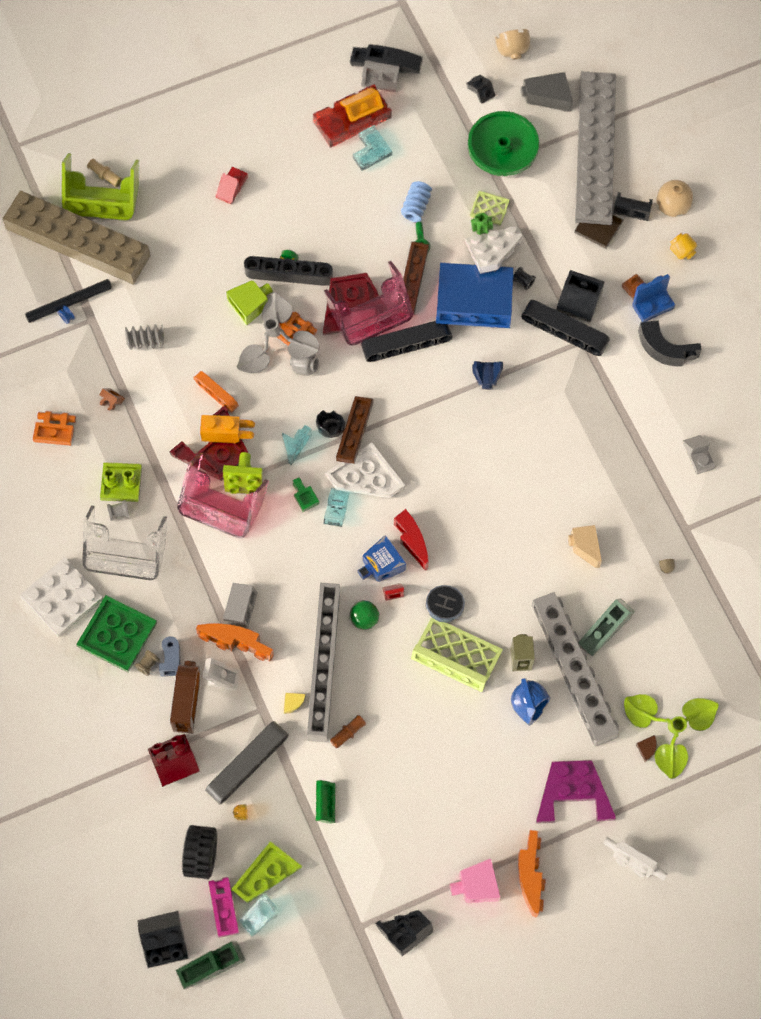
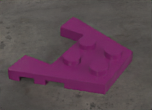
M592 760L555 761L551 763L536 824L555 823L554 802L595 801L597 821L616 820L615 813Z

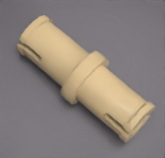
M93 158L88 162L87 168L99 175L100 179H105L116 188L121 184L122 178L110 171L108 166H103Z

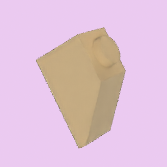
M595 525L572 528L571 534L568 535L569 546H573V552L595 568H600L602 559Z

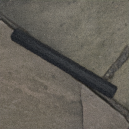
M105 279L26 312L25 317L31 323L58 310H62L64 306H72L110 290L112 285L109 279Z

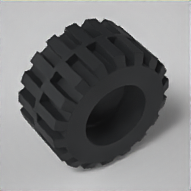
M190 825L187 829L182 855V872L184 877L210 879L212 876L218 838L215 827Z

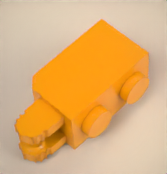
M201 415V441L237 443L239 439H253V432L243 431L240 428H254L255 422L252 420H241L239 416Z

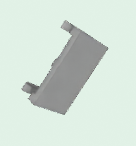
M365 60L361 86L396 93L400 67Z
M232 583L223 616L224 621H229L230 625L248 629L258 594L253 585Z

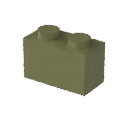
M527 634L516 635L512 639L510 648L512 672L532 671L535 660L533 636H528Z

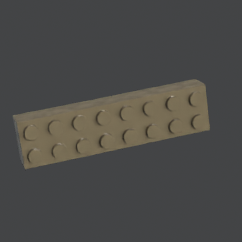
M21 190L2 218L6 230L132 285L135 284L151 256L149 245Z

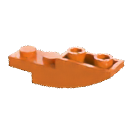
M220 623L201 624L196 627L200 639L206 642L210 640L224 651L226 649L232 651L235 645H237L239 650L243 652L249 651L261 661H265V659L271 661L274 656L273 649L260 643L259 633L252 630Z
M530 830L527 850L520 849L518 853V873L527 907L533 917H538L539 912H543L544 899H540L541 891H545L546 879H542L543 872H534V870L539 868V858L536 857V849L540 850L541 837H538V831Z

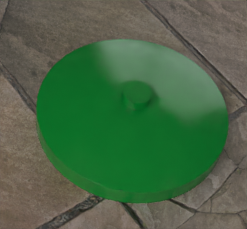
M496 111L482 116L473 124L468 135V152L473 162L483 171L496 176H512L525 171L535 161L539 150V136L533 124L525 117L510 111Z

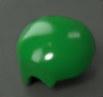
M366 600L356 602L350 608L349 619L354 627L362 630L373 628L378 623L380 616L377 607L372 602Z

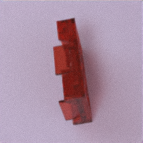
M373 84L367 88L360 90L358 93L365 91L369 88H373L377 91L378 89L376 88L375 84ZM380 92L379 95L383 108L355 121H350L346 108L340 104V101L356 95V93L334 102V108L328 106L313 113V122L330 148L392 118V110L388 107Z

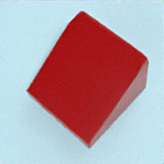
M401 583L382 588L386 601L404 596V587Z

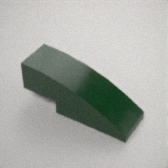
M231 941L176 969V973L183 989H187L246 960L238 942Z

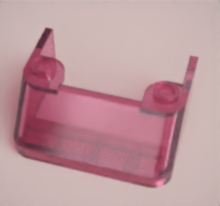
M392 261L388 262L392 277L386 279L381 285L383 295L351 309L345 301L340 300L336 302L327 289L324 290L330 311L348 345H357L365 339L380 335L412 319L413 310L402 274Z
M199 452L188 463L177 504L179 513L233 537L244 538L249 533L262 507L269 480L265 479L257 490L248 493L242 502L209 488L211 483L209 475L199 470L202 453Z

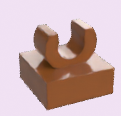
M635 274L622 283V288L634 299L637 287L645 282Z
M103 388L99 394L103 397L100 405L105 406L108 401L110 405L107 410L109 411L114 410L116 405L122 404L125 397L111 388Z

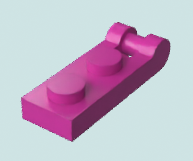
M229 877L222 878V880L216 882L214 880L208 881L218 937L222 938L239 934ZM224 888L225 893L217 894V889Z

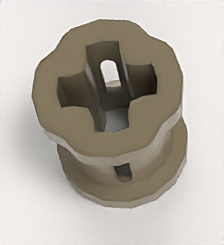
M146 650V655L134 666L141 673L149 676L150 670L156 663L160 662V659L151 651Z

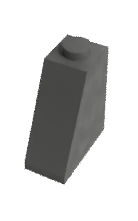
M565 72L524 79L523 86H521V95L525 97L527 104L567 112L572 111L573 99Z

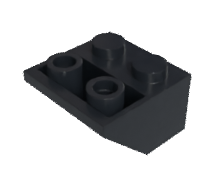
M570 270L556 310L591 322L603 292L605 281Z
M178 911L137 920L139 937L147 968L189 959Z

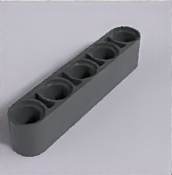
M272 721L210 782L205 791L219 805L224 803L286 741L289 734L275 721Z

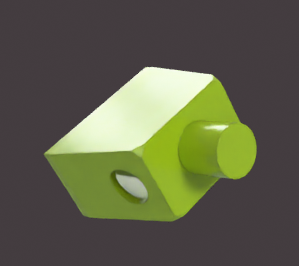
M251 280L226 291L228 302L245 324L249 325L263 312L264 306L268 302L266 296L271 294L273 290L268 283L259 288Z

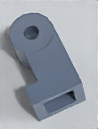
M169 636L162 641L165 663H159L161 677L176 676L178 665H180L179 642L175 637Z

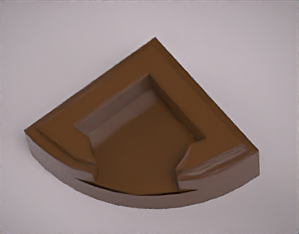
M655 735L636 743L644 762L650 760L656 751L657 741Z

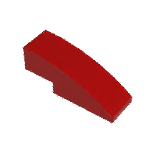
M404 509L394 517V526L402 533L400 543L426 571L429 561L424 538L413 517Z

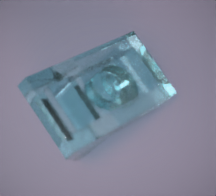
M304 425L302 430L299 429L296 432L294 439L282 433L288 464L292 465L311 438L312 431L310 427Z
M264 894L239 921L250 935L254 936L269 921L277 917L279 909Z

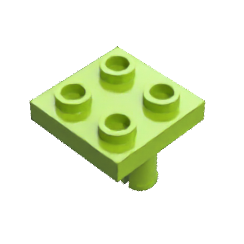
M246 452L240 453L238 466L224 465L225 492L231 494L263 495L262 468L252 467L250 464L251 454Z
M103 462L100 500L139 502L142 465Z

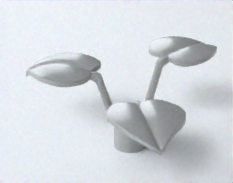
M276 292L270 296L262 312L264 328L267 331L264 333V350L257 344L247 346L242 351L236 366L242 372L258 373L269 365L270 357L266 354L269 336L278 337L281 334L291 342L288 346V352L296 360L307 359L316 354L320 349L317 339L311 333L297 331L293 339H291L282 330L279 323H285L290 319L292 307L288 301Z

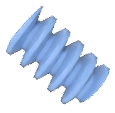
M415 181L410 185L406 201L401 208V214L407 220L414 223L421 222V217L424 215V210H426V205L429 202L428 199L431 197L430 192L432 188L428 184Z

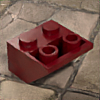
M185 734L173 736L170 740L156 743L148 748L162 787L200 772Z

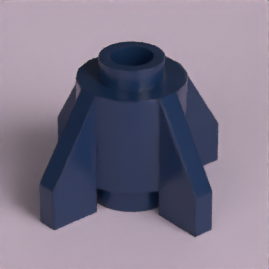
M474 361L472 372L478 382V386H482L483 390H492L493 386H497V381L503 370V362Z

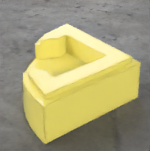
M285 693L284 714L297 710L304 703L305 694Z

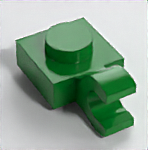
M300 477L292 480L293 486L297 491L294 494V498L302 512L320 504L311 486L305 488Z

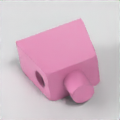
M491 859L460 871V881L449 884L452 896L464 893L466 903L497 902L500 899Z

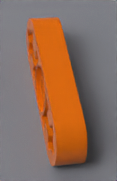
M200 371L193 377L195 382L220 405H225L230 413L239 407L237 401L203 371Z

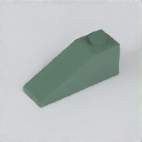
M621 598L616 599L578 644L591 656H594L628 621L635 611Z

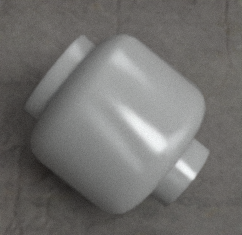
M315 354L304 360H296L291 357L290 366H292L296 374L309 376L317 371L319 359Z

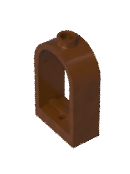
M185 661L184 665H178L170 716L173 732L193 734L200 685V667L196 666L194 661Z

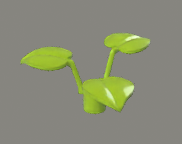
M639 694L628 696L624 699L626 716L633 725L646 728L650 725L651 719L668 723V730L674 736L671 740V745L663 744L658 747L655 752V762L658 768L670 779L679 776L688 762V752L685 746L680 744L674 745L679 733L687 728V722L696 731L708 729L714 722L719 707L718 703L709 699H691L682 707V713L686 718L676 716L670 720L669 718L654 717L658 711L656 701L649 695Z

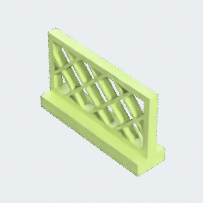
M431 617L419 642L413 649L411 659L483 692L503 649ZM432 625L440 626L443 632L433 634L431 630ZM453 633L459 635L460 640L451 643L448 635ZM445 636L447 644L438 646L435 638ZM432 639L434 648L427 649L422 646L424 641ZM474 642L477 644L478 649L469 651L466 643ZM462 644L465 652L456 655L453 647ZM449 648L452 656L444 657L441 655L440 650ZM491 650L496 655L494 658L486 659L483 651ZM480 653L483 661L473 663L471 655ZM467 656L470 664L465 666L459 664L458 658ZM485 665L487 669L486 675L478 673L475 667Z

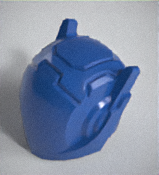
M526 678L521 679L522 683L512 692L511 704L517 715L530 726L542 715L543 709L550 701V696L540 683L531 680L527 681Z

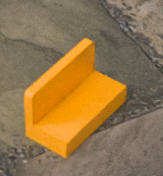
M373 88L340 101V104L346 108L350 121H355L383 108L379 92Z

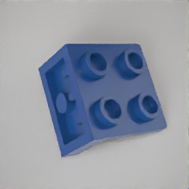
M669 274L657 276L653 281L642 283L637 287L632 307L642 322L651 320L675 308V303L666 291L670 280Z

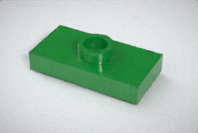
M325 780L316 781V821L328 824L335 823L336 783Z

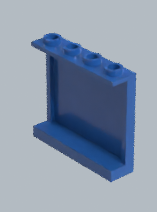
M440 262L436 323L510 328L513 267H500L498 270L480 274L476 265Z

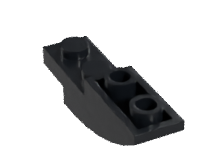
M368 44L367 48L353 47L350 64L351 66L364 67L366 60L399 66L400 73L420 74L423 58L405 50Z

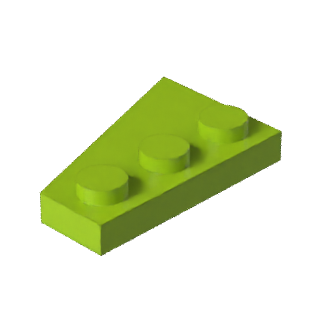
M270 841L231 890L248 904L300 870L302 866Z

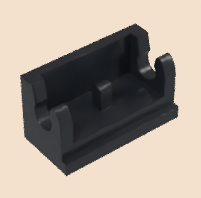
M618 192L613 214L648 221L653 199H649L648 203L621 197V192Z

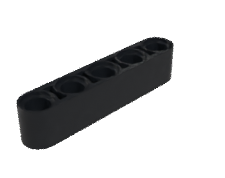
M249 256L244 260L245 275L250 279L328 286L330 285V279L333 278V267L329 263Z
M530 300L521 315L525 322L595 356H601L610 341L609 336L536 300Z
M436 321L365 339L361 342V347L366 361L375 362L446 343L453 336L449 324H438Z

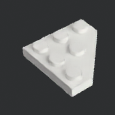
M518 226L490 231L488 234L473 235L465 238V241L481 274L498 270L502 266L501 262L504 259H508L514 252L516 245H520L523 242V236Z
M372 442L359 450L355 464L341 462L325 473V476L334 488L340 491L391 498L405 488V484Z

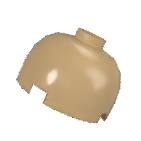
M518 29L499 34L500 38L495 37L498 51L505 57H511V60L522 58L521 55L526 53L530 47V35L527 29H523V32L520 33Z
M670 180L660 187L656 202L659 205L660 211L665 215L677 217V215H684L690 210L693 193L685 182Z

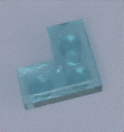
M374 125L359 133V138L365 145V148L354 153L353 159L361 171L392 156V150Z

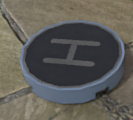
M441 585L430 590L425 606L433 619L448 623L461 616L465 601L458 589L448 585Z

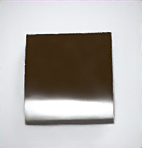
M612 214L611 225L579 223L575 229V234L607 249L624 220Z

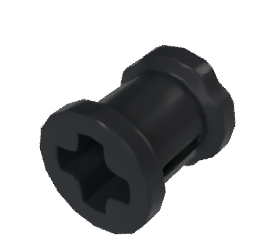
M519 267L513 275V281L523 285L525 290H528L536 279L534 275L531 276L523 271L522 267Z

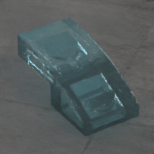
M331 488L323 524L343 526L350 492Z

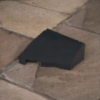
M419 910L412 911L407 915L394 916L395 920L384 923L380 920L375 923L379 931L402 957L434 932L432 923Z

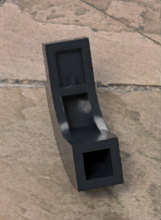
M659 320L640 322L638 329L640 342L644 350L654 360L668 366L679 367L683 365L684 359L695 360L699 358L702 350L701 343L672 344L663 337Z

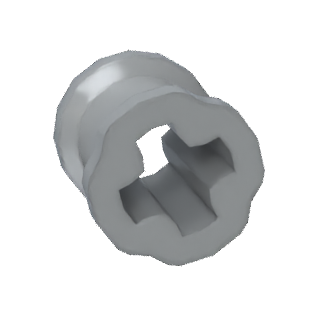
M126 500L115 505L107 504L111 521L117 517L130 516Z

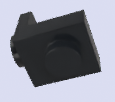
M482 75L474 76L470 81L466 82L467 88L477 94L479 102L482 104L495 96L491 80Z

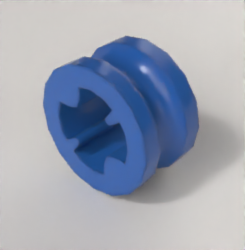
M64 306L63 310L57 311L66 324H69L70 320L75 319L74 314L67 306Z

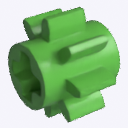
M486 213L476 214L475 219H471L472 232L476 231L478 235L488 234L489 229H493L492 217H488Z

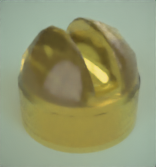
M246 804L237 805L233 809L235 819L239 821L248 820Z

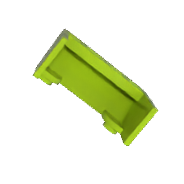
M71 153L66 155L62 161L63 209L85 217L129 220L132 218L135 212L139 189V160H135L130 169V176L122 180L120 189L86 186L85 176L81 172L71 170Z

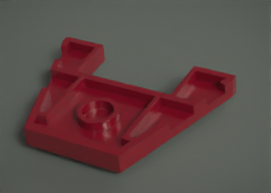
M367 272L330 279L323 335L339 333L337 314L374 308L377 326L394 324L392 315L388 312L385 303L380 298Z
M225 405L213 414L217 416H230ZM239 439L237 443L209 442L196 454L181 441L169 451L172 457L220 481L224 479V465L238 466L240 453H248L242 439Z

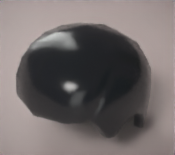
M322 410L316 417V427L322 436L334 438L343 433L345 420L342 415L334 410L330 413Z

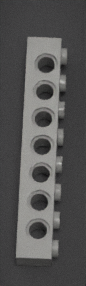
M320 583L307 740L314 742H328L340 600V584Z
M555 592L534 599L532 608L595 747L616 739L619 734L618 731H620L619 725L610 715L611 708L609 703L604 702L602 697L603 690L600 684H596L594 680V670L586 662L587 655L585 650L579 647V637L576 631L573 632L570 627L571 620L569 615L565 614L562 609L564 605L561 598L557 597ZM553 612L558 617L554 619L550 618L548 616V613ZM563 630L565 635L559 636L555 631ZM570 647L573 653H566L563 648ZM574 664L579 665L581 670L574 671L571 666ZM586 682L589 688L583 689L579 683ZM594 700L597 706L591 707L587 701ZM602 718L604 719L605 724L599 725L596 723L595 719Z

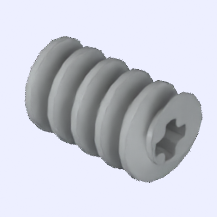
M154 324L153 330L150 329L149 325L146 326V330H143L140 325L138 331L132 326L130 332L125 327L126 344L129 349L133 350L134 344L137 349L141 348V344L147 349L149 343L152 348H155L156 343L161 348L164 343L163 324L160 329Z

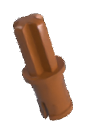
M357 715L350 723L343 725L342 730L330 739L332 746L339 748L349 738H354V734L366 725L365 720L360 715Z

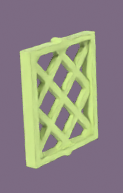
M478 191L470 217L475 218L476 214L490 210L492 213L490 216L495 218V220H492L493 224L501 226L510 199ZM481 196L484 201L478 203V198ZM494 200L495 205L490 206L488 202ZM486 203L488 208L482 210L480 205ZM505 203V209L502 210L500 205ZM475 207H478L480 211L474 213ZM498 207L500 211L494 213L492 209ZM502 214L501 220H498L496 216Z

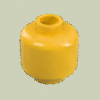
M680 233L670 242L672 244L670 250L680 260L684 258L689 260L696 254L697 243L688 233Z

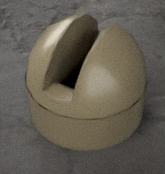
M674 559L659 561L661 571L667 574L671 573L675 569Z

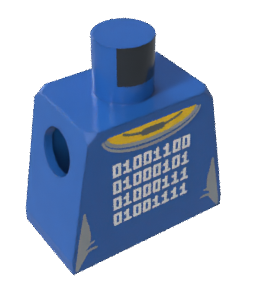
M385 535L363 554L365 566L357 570L363 580L373 575L377 582H381L406 571V563Z

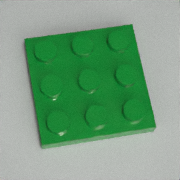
M105 595L76 646L129 673L157 625V620Z

